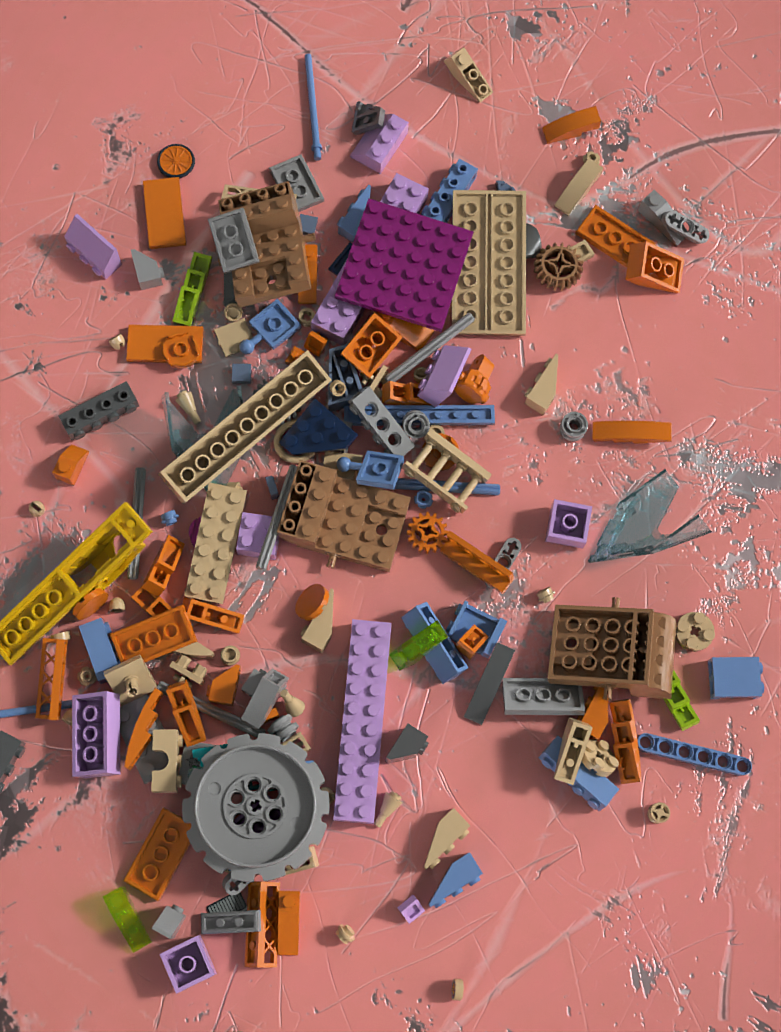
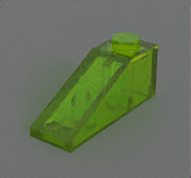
M437 620L400 645L389 655L399 671L417 663L447 639L448 636Z
M121 886L103 896L113 919L133 953L152 943L125 887Z

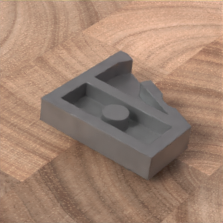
M358 101L352 133L359 135L383 127L385 110L381 107L372 106L371 104L366 105Z

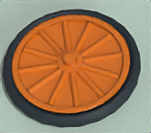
M171 144L164 147L157 157L158 169L169 178L185 177L193 170L195 165L193 152L181 144Z

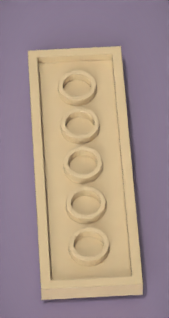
M209 483L185 597L223 604L247 490Z

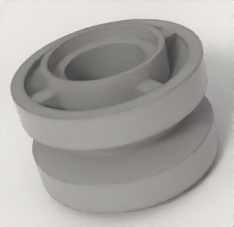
M411 410L404 415L402 427L409 437L419 439L428 433L430 422L423 412ZM414 420H419L421 422L420 426L416 429L412 428L411 423Z
M579 412L566 414L560 424L562 437L572 442L582 439L588 428L586 417ZM575 424L577 425L578 429L574 430L570 428L569 425Z
M287 714L274 721L267 731L269 734L279 736L281 742H284L296 732L299 725L296 722L291 723L293 717Z

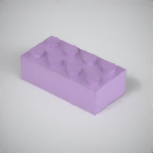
M103 691L72 695V777L92 778L121 775L120 694Z

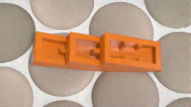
M594 421L592 439L594 442L613 441L614 443L633 442L634 444L672 442V423L656 421Z
M154 688L146 701L133 729L124 765L130 771L153 739V736L148 731L159 716L153 710L164 696L157 688Z
M631 700L611 701L609 703L613 718L611 726L615 740L613 749L615 758L619 761L617 767L621 784L641 782L639 748Z

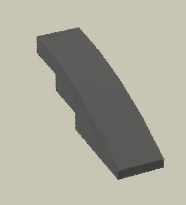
M498 642L496 643L466 710L465 718L480 725L483 724L513 657L514 649Z

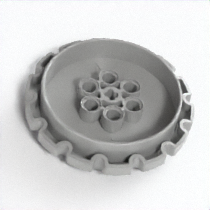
M259 733L256 740H251L249 734L230 738L227 740V748L222 749L217 745L205 754L201 759L204 767L202 769L194 768L188 779L185 789L191 792V796L183 799L182 802L183 821L192 825L191 829L186 832L187 837L197 853L201 851L206 852L203 861L220 874H223L227 869L231 870V878L234 880L254 882L255 877L261 875L263 881L267 882L284 877L287 866H292L296 870L312 856L309 846H318L325 834L327 824L322 822L321 818L324 815H329L328 791L320 789V786L325 783V779L315 762H305L308 756L307 752L291 741L287 745H281V738L279 736ZM257 781L260 784L257 791H250L248 789L251 782ZM276 789L279 792L276 799H269L267 797L269 790ZM235 794H241L243 800L239 804L232 803V797ZM256 802H259L261 809L253 812L251 805H256ZM279 810L281 817L278 820L270 819L271 811ZM239 814L244 815V823L236 825L234 818ZM258 822L263 823L264 830L261 833H255L253 831L254 824Z

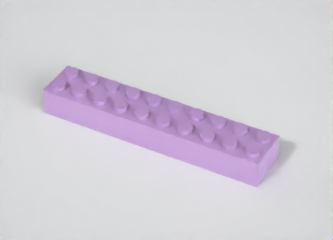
M396 173L380 202L419 214L428 199L429 188ZM345 264L311 321V331L319 332V335L327 337L339 345L347 343L366 309L335 299V293Z
M352 619L333 821L374 824L392 624L389 622Z

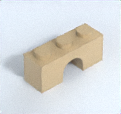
M178 729L153 730L152 750L154 752L166 753L169 759L167 766L163 770L152 771L151 792L178 793V788L182 787V775L178 774L179 767H182V755H179V747L183 746V735H179Z

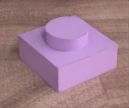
M414 895L397 907L409 924L425 912Z

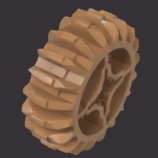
M556 242L553 243L552 247L548 244L546 249L542 248L540 250V254L536 255V260L534 261V273H537L536 278L542 279L540 283L541 285L546 283L547 289L552 286L554 291L557 290V287L563 291L565 287L570 289L572 285L575 286L583 272V267H581L583 261L577 260L581 258L580 254L575 255L576 249L571 251L570 245L567 248L563 247V242L560 246H557ZM568 273L570 274L566 277H560L561 275H567Z

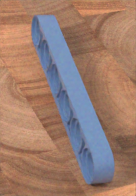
M643 733L637 737L638 748L645 753L738 776L749 774L752 770L751 761L742 756L648 733ZM642 737L650 740L648 748H643L640 745ZM661 742L669 744V752H661L659 748ZM680 747H686L689 750L688 757L683 758L679 755ZM701 751L708 754V761L705 763L698 759V754ZM720 756H724L727 759L728 764L726 767L718 765L717 760ZM739 761L746 763L747 770L745 772L738 770L737 763Z

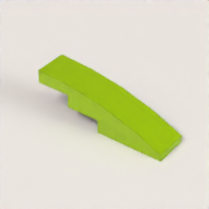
M198 252L193 253L190 269L187 270L184 285L181 286L173 322L187 326L192 325L213 259L212 256Z
M673 669L671 699H663L680 729L684 731L698 724L700 719L690 705V699L680 685L681 681Z

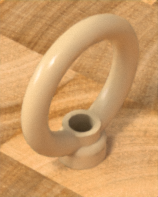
M297 419L285 422L277 429L274 436L276 453L284 461L298 464L299 460L308 461L315 454L305 453L301 456H291L283 450L282 445L279 443L284 432L290 429Z

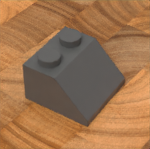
M407 724L387 755L385 762L390 764L416 758L418 753L422 755L429 744L426 741L428 736L412 725Z

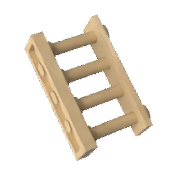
M430 429L423 438L426 441L425 447L412 464L406 461L402 469L410 478L414 477L450 504L452 510L457 513H464L468 508L464 504L465 500L478 483H486L492 474L433 429ZM436 448L441 452L442 456L426 475L418 467L430 451ZM447 460H452L456 463L457 468L441 487L433 479ZM466 471L471 475L472 479L460 496L456 498L448 491L462 472Z

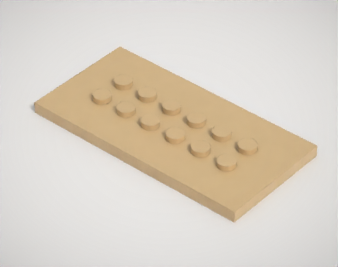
M453 190L452 225L474 231L452 298V325L467 313H471L475 318L474 322L457 335L525 336L526 191Z

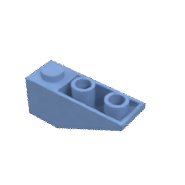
M370 185L365 190L362 189L357 197L358 200L349 206L346 216H342L337 223L338 234L352 243L368 198L370 199Z
M470 852L450 865L428 904L429 907L434 905L435 908H438L446 902L444 898L450 894L455 897L463 892L462 887L469 883L472 886L481 880L479 876L483 873Z

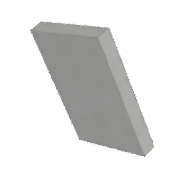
M302 154L269 168L276 184L289 181L293 193L297 194L298 212L324 202V197Z
M243 207L208 219L223 273L226 274L260 262Z

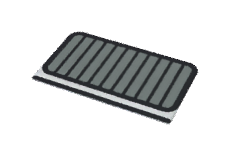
M238 893L236 895H228L207 906L208 913L247 911V905L241 893Z

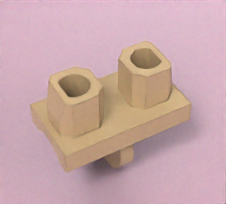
M382 365L381 368L378 367L374 375L369 379L360 373V376L363 378L361 384L365 386L369 382L367 386L373 390L379 399L382 396V390L377 385L379 382L382 384L387 383L385 376L389 374L386 371L388 367Z
M181 654L176 662H171L170 667L183 674L182 677L175 674L174 680L180 682L189 678L203 686L205 682L203 678L207 672L205 667L197 664L193 672L188 671L187 667L192 660ZM187 681L188 684H189V687L191 688L192 683L189 682V681Z

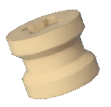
M655 803L649 807L647 815L651 822L656 824L663 823L669 819L670 809L664 803Z

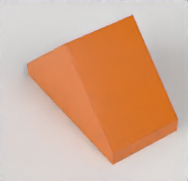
M474 624L459 639L455 647L471 660L489 636Z

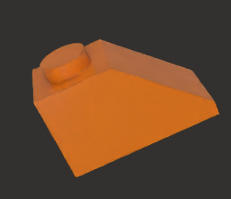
M71 444L60 455L52 472L55 478L74 486L89 451Z
M234 665L213 679L212 685H208L206 697H209L210 703L234 706L241 672L240 665Z

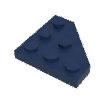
M314 399L279 443L293 455L347 450L358 434L317 399Z

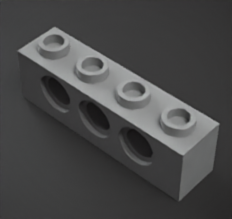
M369 386L364 387L348 400L350 410L353 414L359 415L362 419L360 421L366 430H370L373 433L372 438L378 445L381 444L385 449L384 453L404 456L415 447L411 439ZM367 405H370L372 408V413L370 415H367L365 413V407ZM378 420H382L384 424L381 430L376 425ZM391 434L395 437V442L392 445L388 442V437Z

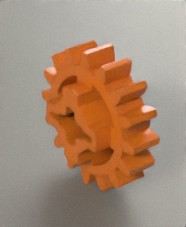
M426 512V516L419 513V519L413 517V523L408 524V528L412 529L407 530V535L411 536L408 538V542H414L412 548L419 547V553L423 549L426 551V554H429L431 549L436 553L437 547L440 549L443 547L441 542H447V538L444 537L449 532L444 530L447 528V523L442 524L443 518L437 519L436 513L433 516H430L429 512ZM435 524L438 526L440 533L436 530ZM427 530H430V534L426 536L425 532ZM415 533L419 535L420 541L416 538Z

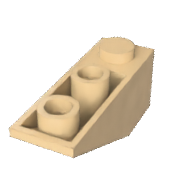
M465 47L455 51L444 60L451 74L479 103L493 93Z
M555 354L553 359L549 357L544 365L545 371L543 373L539 372L534 380L536 382L533 388L529 387L524 395L527 397L525 404L542 415L545 414L556 395L558 354Z
M332 588L329 591L328 604L322 607V613L315 619H312L309 626L305 625L300 634L303 643L320 653H323L332 637L334 590Z
M454 808L437 824L424 864L425 869L428 867L433 869L440 862L438 857L443 852L447 855L455 847L453 842L457 838L462 840L469 833L467 829L470 825Z

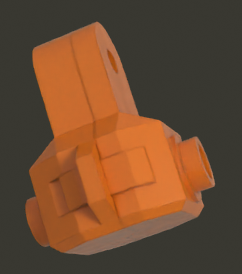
M484 354L474 359L469 370L461 372L454 387L456 394L470 404H484L489 399L488 394L491 390V385L488 379L494 369V364Z

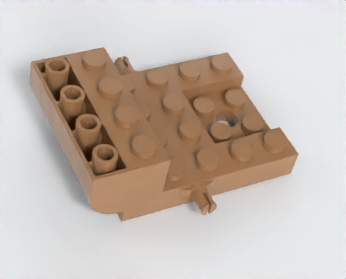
M289 181L218 200L220 215L242 207L244 208L260 261L259 263L232 271L235 300L239 308L311 289L305 243L316 241L314 233L303 236L301 218ZM271 280H276L275 283L268 284Z
M299 460L277 530L278 536L285 541L296 544L297 547L329 555L326 565L328 568H330L331 564V568L334 569L336 559L340 558L390 572L411 497L372 486L357 484L356 478L359 470H355L353 479H344L337 477V470ZM379 526H384L387 529V533L379 535L376 529Z
M615 597L612 598L611 607L555 605L547 678L550 684L604 688L603 700L608 698V701L612 700V689L615 688L629 689L631 696L671 699L676 638V620L674 617L654 612V609L619 608L620 598L618 597L616 599ZM571 639L577 641L576 646L573 648L566 646V643Z

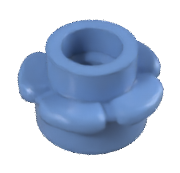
M425 490L417 492V495L414 497L415 504L422 509L430 507L433 503L432 494Z
M175 510L168 511L161 515V523L167 526L173 525L178 522L179 514H176Z

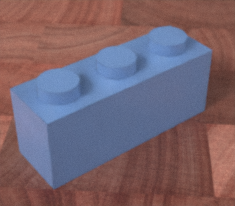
M102 618L80 625L79 629L97 680L100 684L108 682L103 671L120 664V660L116 656L114 644L109 636V633H112L108 622H104Z

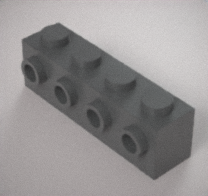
M126 381L59 415V418L71 440H78L90 431L99 430L103 424L114 422L125 413L134 412L139 407V404Z

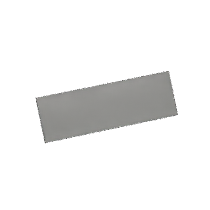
M261 910L201 913V935L261 931Z

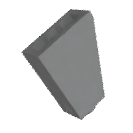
M273 668L262 677L241 717L246 725L259 729L264 724L279 698L280 692L287 684L289 677Z

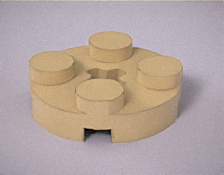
M702 612L687 613L676 624V640L685 649L701 651L708 647L715 637L713 623ZM691 627L699 630V636L696 637L695 634H690V631H692Z
M588 740L582 758V763L588 770L593 769L597 771L596 775L607 777L619 765V761L609 749L610 746L606 741Z

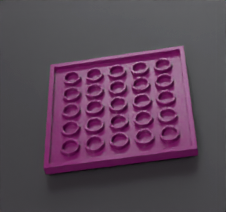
M368 198L335 293V299L442 332L474 231Z

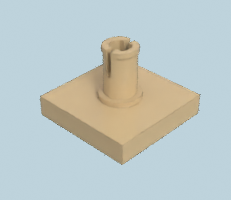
M140 654L103 671L113 692L120 694L121 706L157 688V684Z

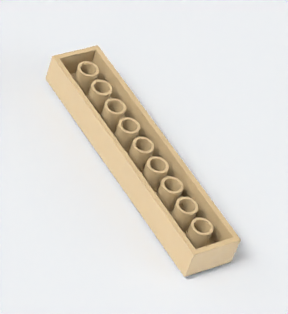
M307 350L160 471L158 475L182 504L186 503L332 379Z

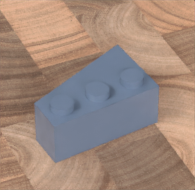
M347 344L329 349V377L332 379L329 382V386L334 380H340L346 385V391L342 396L333 395L329 388L328 409L331 412L343 409L344 406H350L348 400L362 389L356 368L340 354Z

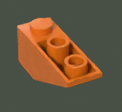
M593 687L595 693L592 697L589 696L584 704L586 707L584 715H578L576 720L592 726L589 738L599 740L608 723V698L603 700L604 688Z

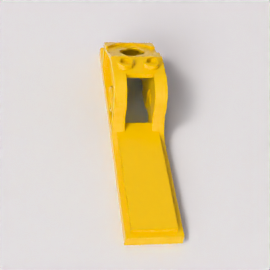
M124 502L0 621V655L9 665H13L78 602L83 601V597L97 588L105 590L146 546L143 541L153 531L128 502ZM122 534L127 543L116 554L114 538ZM92 564L97 570L95 575L79 588L70 576L81 572Z

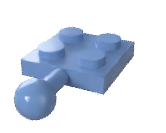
M276 299L249 321V324L258 334L250 340H243L239 346L240 351L243 354L252 353L254 346L262 339L274 350L301 329L302 326L287 308Z
M367 450L363 463L351 462L349 458L341 457L336 465L341 472H347L350 469L359 470L356 478L357 484L394 490L404 463V456Z

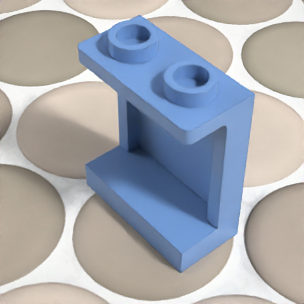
M465 600L463 605L459 603L454 613L457 617L454 622L450 621L446 629L449 632L448 636L457 643L475 624L489 636L476 653L489 659L507 621L502 618L497 619L469 605V602Z
M712 657L708 660L710 699L753 697V699H758L764 693V683L761 682L763 666L759 662V657Z

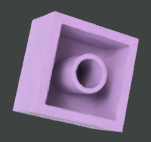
M554 499L551 505L545 542L583 549L587 542L592 506Z
M242 512L236 547L238 555L259 558L273 516ZM278 535L270 556L271 560H276L279 543Z
M201 935L160 954L176 994L217 974Z

